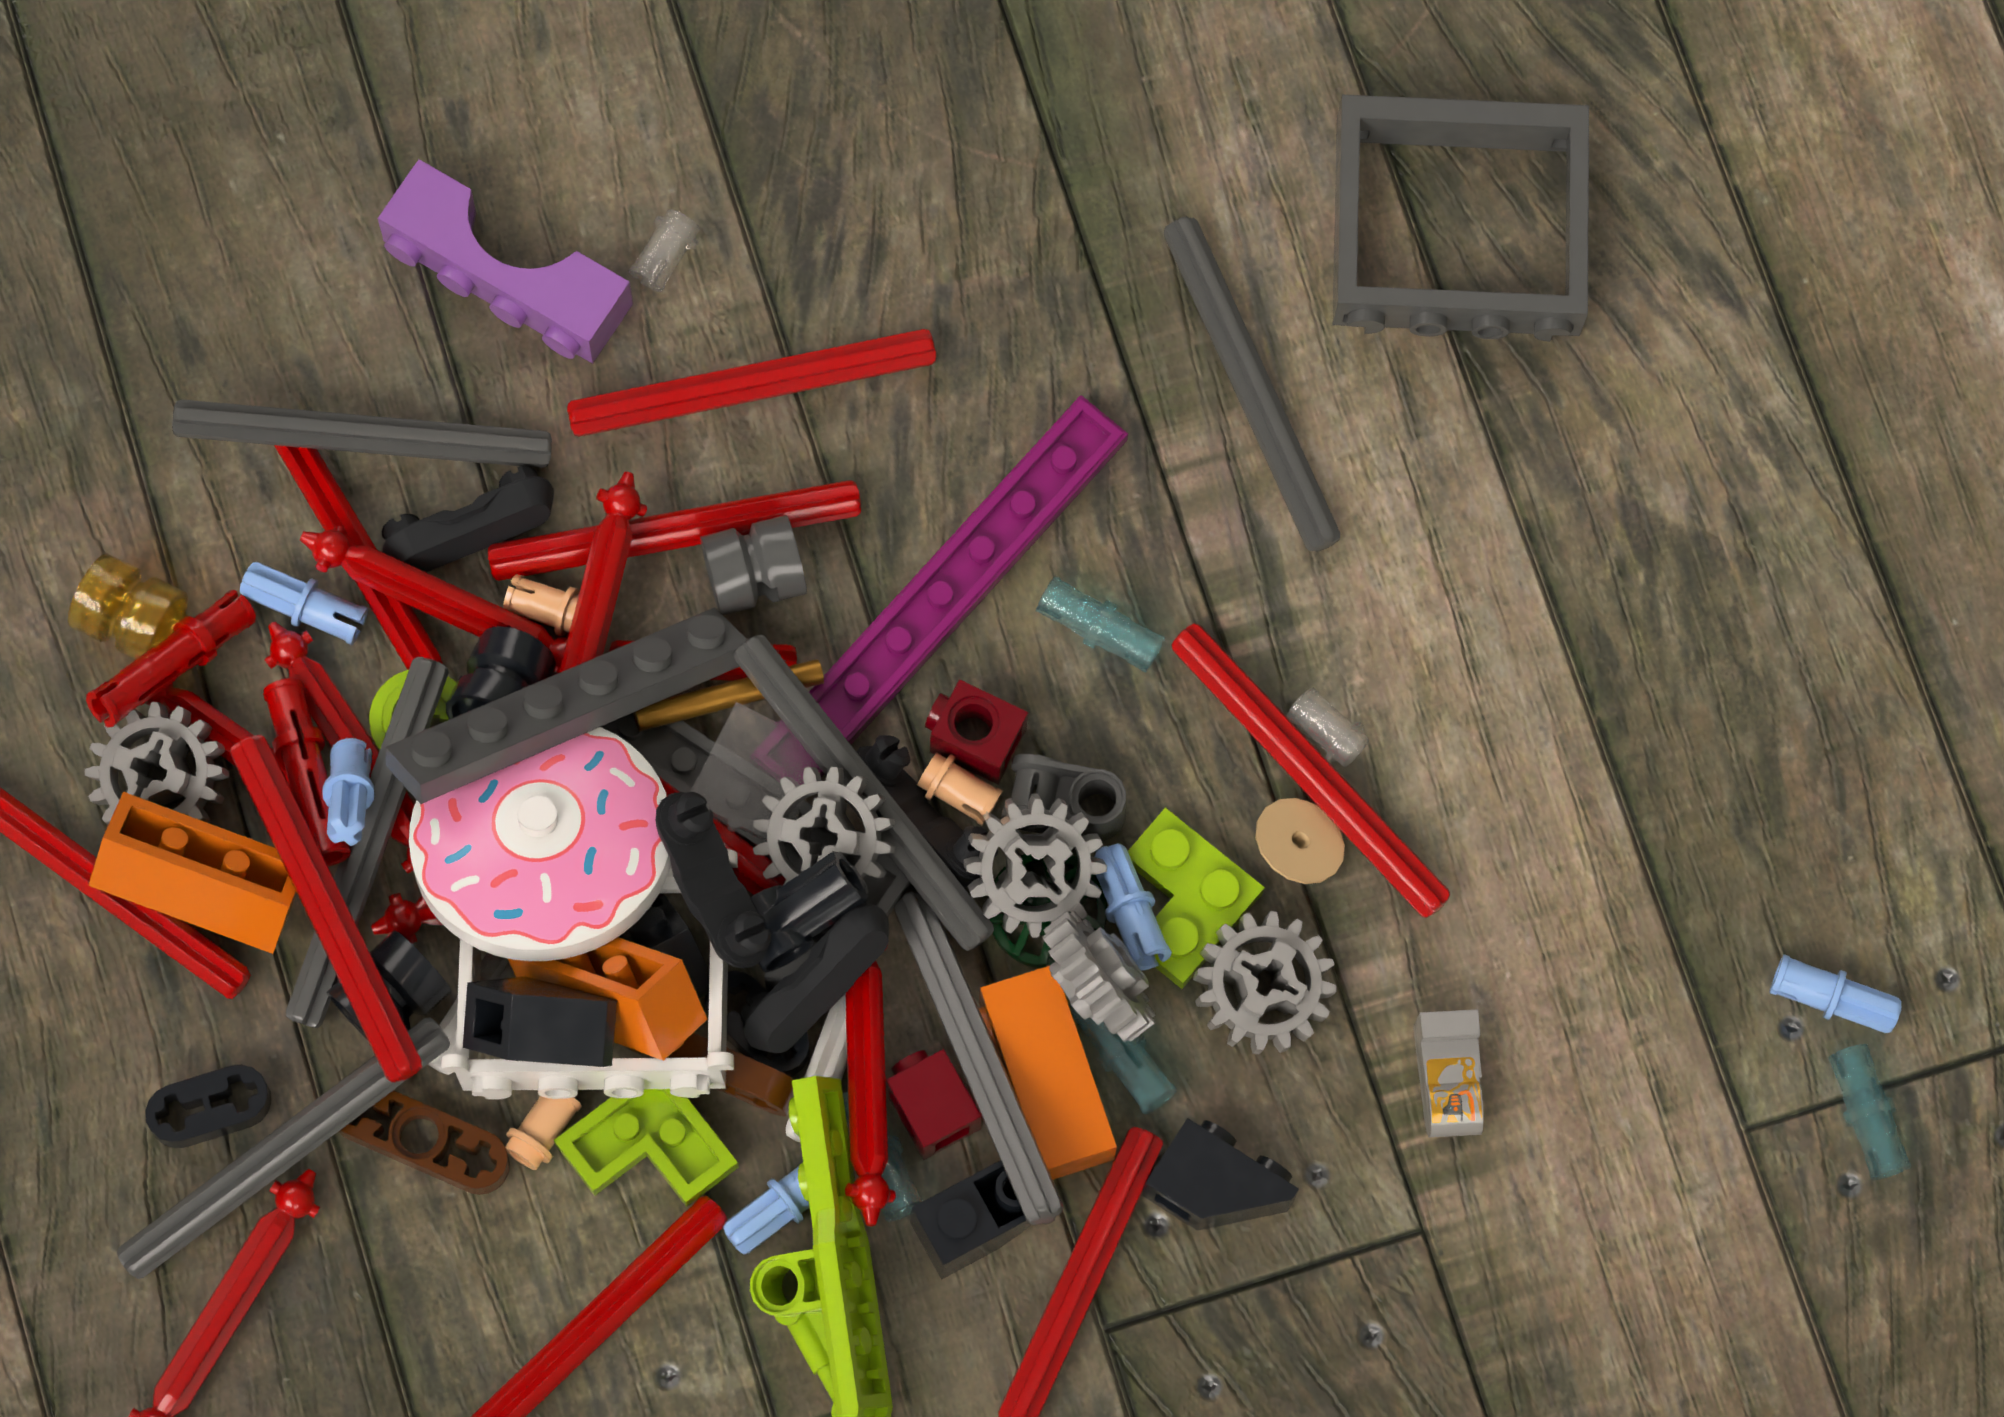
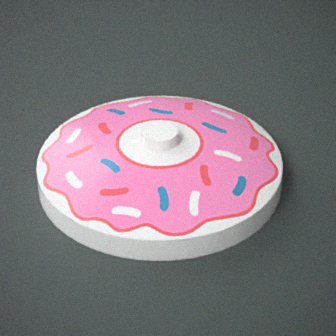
M602 727L596 728L423 804L416 800L410 822L409 847L418 887L425 902L437 919L458 938L479 950L495 956L521 961H552L582 955L613 941L626 932L646 913L659 895L666 881L671 862L658 835L655 819L656 809L661 800L667 797V794L653 767L640 752L616 734Z

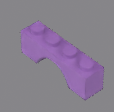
M418 159L378 217L386 250L404 264L414 267L420 262L437 272V279L457 295L468 297L472 293L490 303L489 308L492 313L508 325L520 328L524 323L541 333L544 343L561 356L573 359L577 354L593 364L633 305L630 282L578 251L558 263L541 268H518L496 260L479 245L473 235L476 210L472 190Z

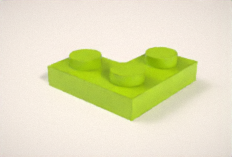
M1165 807L1132 845L1128 853L1136 872L1170 899L1158 913L1156 920L1172 954L1165 962L1160 961L1158 954H1154L1158 962V966L1155 968L1183 989L1193 977L1194 972L1206 962L1200 955L1202 948L1207 943L1219 946L1221 943L1216 934L1219 928L1227 924L1234 929L1243 914H1246L1262 896L1265 887Z
M644 1089V1094L636 1098L610 1097L554 1139L556 1147L594 1196L644 1158L648 1157L681 1201L688 1207L739 1168L737 1160L690 1100L672 1095L670 1089Z

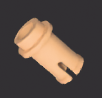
M518 574L512 578L511 585L516 586V589L508 586L503 608L526 619L554 627L556 635L565 636L570 631L579 589L569 587L567 591H563L526 579Z
M936 753L926 767L917 786L927 791L925 798L928 800L936 796L977 821V824L983 826L985 823L983 815L986 812H992L1003 790L995 788L955 764L956 756L953 754L945 758Z
M540 1096L518 1129L510 1128L506 1133L510 1139L505 1146L507 1153L516 1161L532 1170H537L542 1162L549 1163L553 1158L549 1151L554 1145V1139L561 1135L576 1111L580 1110L582 1107L581 1103L575 1097L551 1099Z

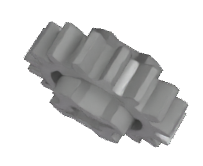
M151 702L147 718L139 710L134 709L126 716L128 724L123 728L118 725L106 727L104 724L111 740L107 745L101 743L91 744L89 749L102 758L100 766H92L85 769V776L100 781L101 787L94 790L88 797L90 802L94 804L110 805L102 817L106 824H109L122 796L118 781L119 770L122 771L127 783V793L164 807L168 803L185 797L186 799L173 810L207 823L210 822L208 814L204 811L203 807L207 801L217 804L223 803L225 797L213 790L214 781L229 778V771L214 765L213 760L221 756L226 750L224 745L217 741L204 742L212 730L208 723L200 719L189 726L191 722L190 711L177 706L169 718L166 706L159 702ZM152 733L149 742L133 749H128L135 741ZM190 748L196 762V776L191 774L186 761ZM152 765L167 770V775L163 782L147 777L148 770Z
M831 766L826 780L822 781L816 767L804 768L803 785H799L791 777H784L780 780L782 789L786 794L782 799L774 796H764L762 802L772 811L770 820H754L753 827L767 833V842L755 846L753 851L756 855L771 856L773 863L763 872L766 879H774L783 875L786 878L783 884L785 885L801 874L790 861L784 842L792 843L803 859L801 871L808 869L832 851L841 852L844 857L850 854L861 856L854 867L862 879L867 874L877 878H884L887 872L876 862L879 854L895 853L896 846L882 841L881 832L894 827L895 821L890 818H878L876 810L886 800L883 794H875L867 798L862 795L867 784L866 778L856 776L848 785L843 784V768ZM818 794V797L814 798L812 810L799 819L788 818L797 804L809 796ZM845 799L860 814L865 832L857 831L847 817L846 809L848 803L845 802ZM828 819V830L837 833L838 840L836 845L825 846L822 854H820L821 843L811 840V833L813 828H823ZM866 885V887H865L866 894L869 893V892H868V889H867V885Z
M1031 794L1028 809L1023 810L1019 809L1012 798L1006 799L1005 809L1007 816L1000 820L995 815L986 812L983 818L990 830L988 834L984 836L971 833L968 838L970 844L980 851L979 856L964 859L966 872L980 875V878L967 886L972 898L989 896L981 908L983 915L987 919H991L1002 911L1004 913L1003 927L1006 932L1012 933L1018 927L1020 921H1024L1031 937L1038 938L1042 922L1050 921L1053 923L1067 911H1075L1081 919H1084L1087 913L1080 902L1082 897L1086 895L1088 897L1100 898L1102 891L1090 878L1091 875L1107 872V865L1103 859L1091 857L1090 853L1098 850L1103 843L1097 833L1081 836L1089 820L1082 812L1067 820L1068 805L1063 799L1058 798L1052 804L1050 810L1044 809L1039 794ZM1029 825L1050 826L1043 834H1022L1018 830ZM998 847H1000L1006 855V869L998 876L999 881L995 884L992 867L995 853ZM1075 847L1077 869L1075 877L1070 884L1064 877L1065 861L1073 854L1071 850ZM1016 848H1020L1027 856L1031 854L1037 860L1044 858L1043 861L1048 868L1047 872L1052 878L1053 883H1050L1043 875L1039 877L1033 871L1026 873L1027 871L1022 863L1023 860ZM1028 897H1048L1052 901L1039 906L1021 905Z
M1069 911L1065 912L1043 930L1045 932L1043 940L1051 948L1048 952L1055 960L1049 967L1051 975L1064 990L1071 1006L1084 1020L1090 1017L1097 1025L1104 1022L1108 1030L1113 1035L1117 1033L1124 1042L1128 1040L1131 1042L1155 1024L1153 1019L1156 1016L1155 1012L1147 1004L1150 1000L1143 992L1149 987L1148 979L1130 956L1128 948L1114 933L1108 935L1101 927L1094 931L1089 921L1086 919L1082 921L1075 911L1071 913Z
M1270 911L1266 915L1262 926H1257L1251 913H1246L1239 919L1240 932L1238 934L1227 924H1224L1216 932L1218 940L1223 946L1222 948L1209 943L1202 948L1200 955L1207 962L1211 963V967L1198 968L1193 974L1194 981L1208 985V991L1201 994L1195 1000L1196 1006H1213L1216 1014L1210 1019L1207 1026L1210 1030H1213L1223 1024L1227 1025L1231 1029L1227 1040L1229 1046L1233 1047L1245 1036L1251 1038L1252 1054H1260L1269 1039H1272L1279 1053L1285 1052L1291 1047V1032L1303 1042L1314 1034L1307 1020L1308 1018L1313 1021L1323 1022L1328 1017L1330 1011L1318 1001L1319 998H1328L1336 993L1337 986L1330 982L1322 981L1321 976L1334 966L1333 959L1327 958L1317 960L1313 952L1323 940L1318 935L1308 939L1306 942L1299 937L1302 928L1301 920L1296 919L1286 929L1279 927L1277 912ZM1253 942L1272 943L1266 952L1251 955L1244 950L1241 952L1236 950L1243 945ZM1294 957L1303 970L1306 985L1297 980L1292 964ZM1263 970L1269 971L1274 975L1270 984L1274 989L1266 996L1256 991L1259 983L1256 977ZM1223 980L1233 986L1238 1002L1236 1009L1233 1008L1226 996ZM1278 1010L1285 1015L1288 1013L1294 1015L1292 1018L1281 1023H1258L1264 1013Z

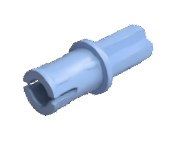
M253 562L248 567L240 585L241 595L291 617V625L298 627L303 622L340 638L350 645L355 643L361 631L357 627L338 620L337 617L343 616L364 625L368 615V607L357 605L318 588V580L311 578L306 583L260 562Z
M356 738L339 740L333 745L330 752L331 772L322 790L323 800L329 807L327 835L334 843L345 841L350 846L362 840L366 809L371 806L374 800V785L369 779L372 750L370 748L365 750L366 743Z
M1117 843L1098 849L1094 857L1103 859L1107 865V872L1096 874L1109 905L1105 911L1106 918L1109 922L1116 923L1123 942L1141 971L1158 966L1154 954H1158L1162 962L1168 960L1172 954L1152 910V907L1155 905V898L1151 892L1144 891L1125 846Z
M1783 954L1778 964L1769 991L1770 994H1777L1824 1011L1823 1018L1830 1020L1833 1014L1883 1033L1892 1032L1897 1024L1902 1008L1901 1000L1898 997L1846 979V971L1840 969L1836 975L1792 959Z
M799 1166L778 1182L773 1178L767 1181L769 1187L767 1191L724 1223L725 1235L743 1255L752 1252L792 1220L797 1224L804 1220L801 1213L810 1206L809 1202L804 1199L799 1187Z

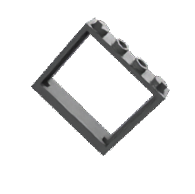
M1342 94L1336 130L1332 325L1364 327V334L1377 333L1386 327L1409 328L1411 333L1419 336H1438L1446 333L1447 330L1472 331L1475 337L1482 339H1499L1506 337L1509 333L1534 334V337L1538 340L1547 342L1551 341L1553 335L1580 336L1588 315L1589 105ZM1360 143L1566 152L1565 295L1357 286Z

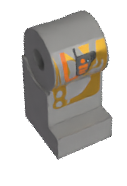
M1478 1009L1420 1012L1413 1030L1423 1114L1428 1137L1482 1135L1484 1118L1480 1085L1482 1074L1478 1040L1480 1037Z

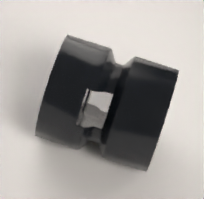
M502 626L486 629L480 635L467 661L466 671L468 674L459 677L446 703V714L449 720L554 676L556 660L552 652L540 640L521 630Z
M393 930L370 952L407 1030L411 1029L409 1017L413 1013L426 1016L452 992L449 985L432 964L396 930ZM338 981L326 993L348 1021L367 1039L340 981Z

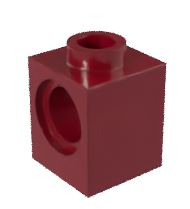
M959 679L950 697L943 693L939 694L927 717L925 728L932 731L930 736V752L933 754L939 753L945 758L953 754L956 756L955 764L999 785L1027 730L1028 712ZM976 718L984 721L991 731L985 738L971 741L961 737L956 731V727L963 720Z
M944 1049L931 1056H928L925 1050L917 1051L903 1058L891 1068L894 1076L886 1079V1094L923 1160L981 1130L982 1116Z

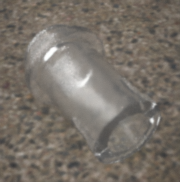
M668 209L664 217L657 216L653 222L657 227L635 263L628 269L629 274L634 279L642 276L641 284L660 293L665 289L666 282L687 249H695L699 244L696 235L700 227L689 217L673 209Z
M1314 687L1302 694L1286 715L1291 722L1296 724L1327 752L1325 758L1330 764L1337 761L1343 767L1348 766L1358 757L1369 742V738L1362 733L1364 725L1359 721L1352 724L1320 696Z

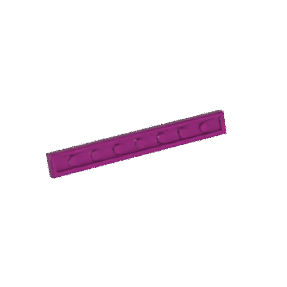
M1082 395L1074 401L824 675V684L816 685L809 691L850 745L1127 442L1128 433ZM783 721L749 757V764L780 785V780L784 777H791L799 785H803L804 768L816 767L821 777L824 775V772Z

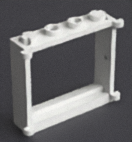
M727 849L731 867L738 868L737 852ZM671 866L660 893H681L673 877ZM460 939L456 1054H447L441 1057V1072H455L463 1091H472L473 1096H484L485 1099H504L512 1095V1090H538V1095L545 1098L567 1099L577 1096L578 1090L604 1089V1094L610 1097L636 1098L644 1094V1089H670V1093L677 1097L698 1098L700 1094L709 1095L710 1089H726V1070H734V1055L726 1052L728 963L719 958L711 942L707 1058H666L664 1061L657 1058H613L612 1066L595 1067L505 1059H477V1051L463 1048L467 982L480 981L481 950Z

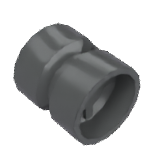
M787 515L752 523L749 534L743 536L734 528L700 536L702 552L718 611L722 615L754 608L758 596L765 595L774 603L807 594L798 547Z

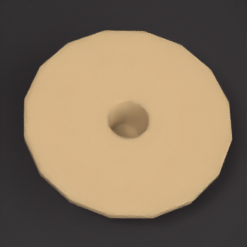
M1298 798L1279 799L1265 807L1257 820L1255 838L1261 855L1273 870L1288 880L1302 884L1322 883L1336 874L1344 860L1345 844L1340 829L1312 802Z

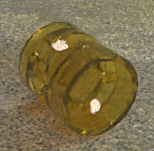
M106 553L93 562L79 583L69 608L68 624L71 628L99 642H106L114 638L117 651L136 660L174 632L173 626L185 616L188 607V595L185 591L157 577H151L143 582L139 568Z

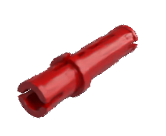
M229 590L223 597L194 618L185 616L173 626L174 632L167 636L165 640L149 649L120 670L118 674L86 695V702L93 716L100 723L104 721L106 727H114L120 720L129 715L131 711L151 699L187 670L192 669L196 665H207L217 656L218 651L216 650L256 622V615L252 605L245 596L240 595L238 597L237 591Z
M284 678L270 683L263 690L264 700L267 702L276 733L272 746L276 759L284 762L292 793L328 867L349 858L351 851L345 841L334 843L327 835L329 807L323 800L322 790L328 776L321 755L325 742L321 729L313 726L304 695L303 682L297 678Z

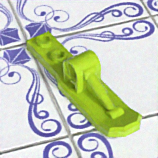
M812 1076L792 1080L794 1097L789 1102V1118L794 1132L800 1136L803 1162L798 1169V1182L801 1193L810 1206L813 1227V1249L776 1255L762 1260L755 1267L750 1278V1293L753 1302L761 1311L774 1315L778 1323L786 1325L811 1371L814 1375L818 1374L833 1401L832 1417H891L893 1404L869 1240L860 1210L853 1204L851 1197L845 1195V1186L848 1183L853 1184L855 1174L850 1160V1140L841 1079ZM789 1270L795 1274L798 1281V1291L791 1302L784 1297L782 1291V1281Z

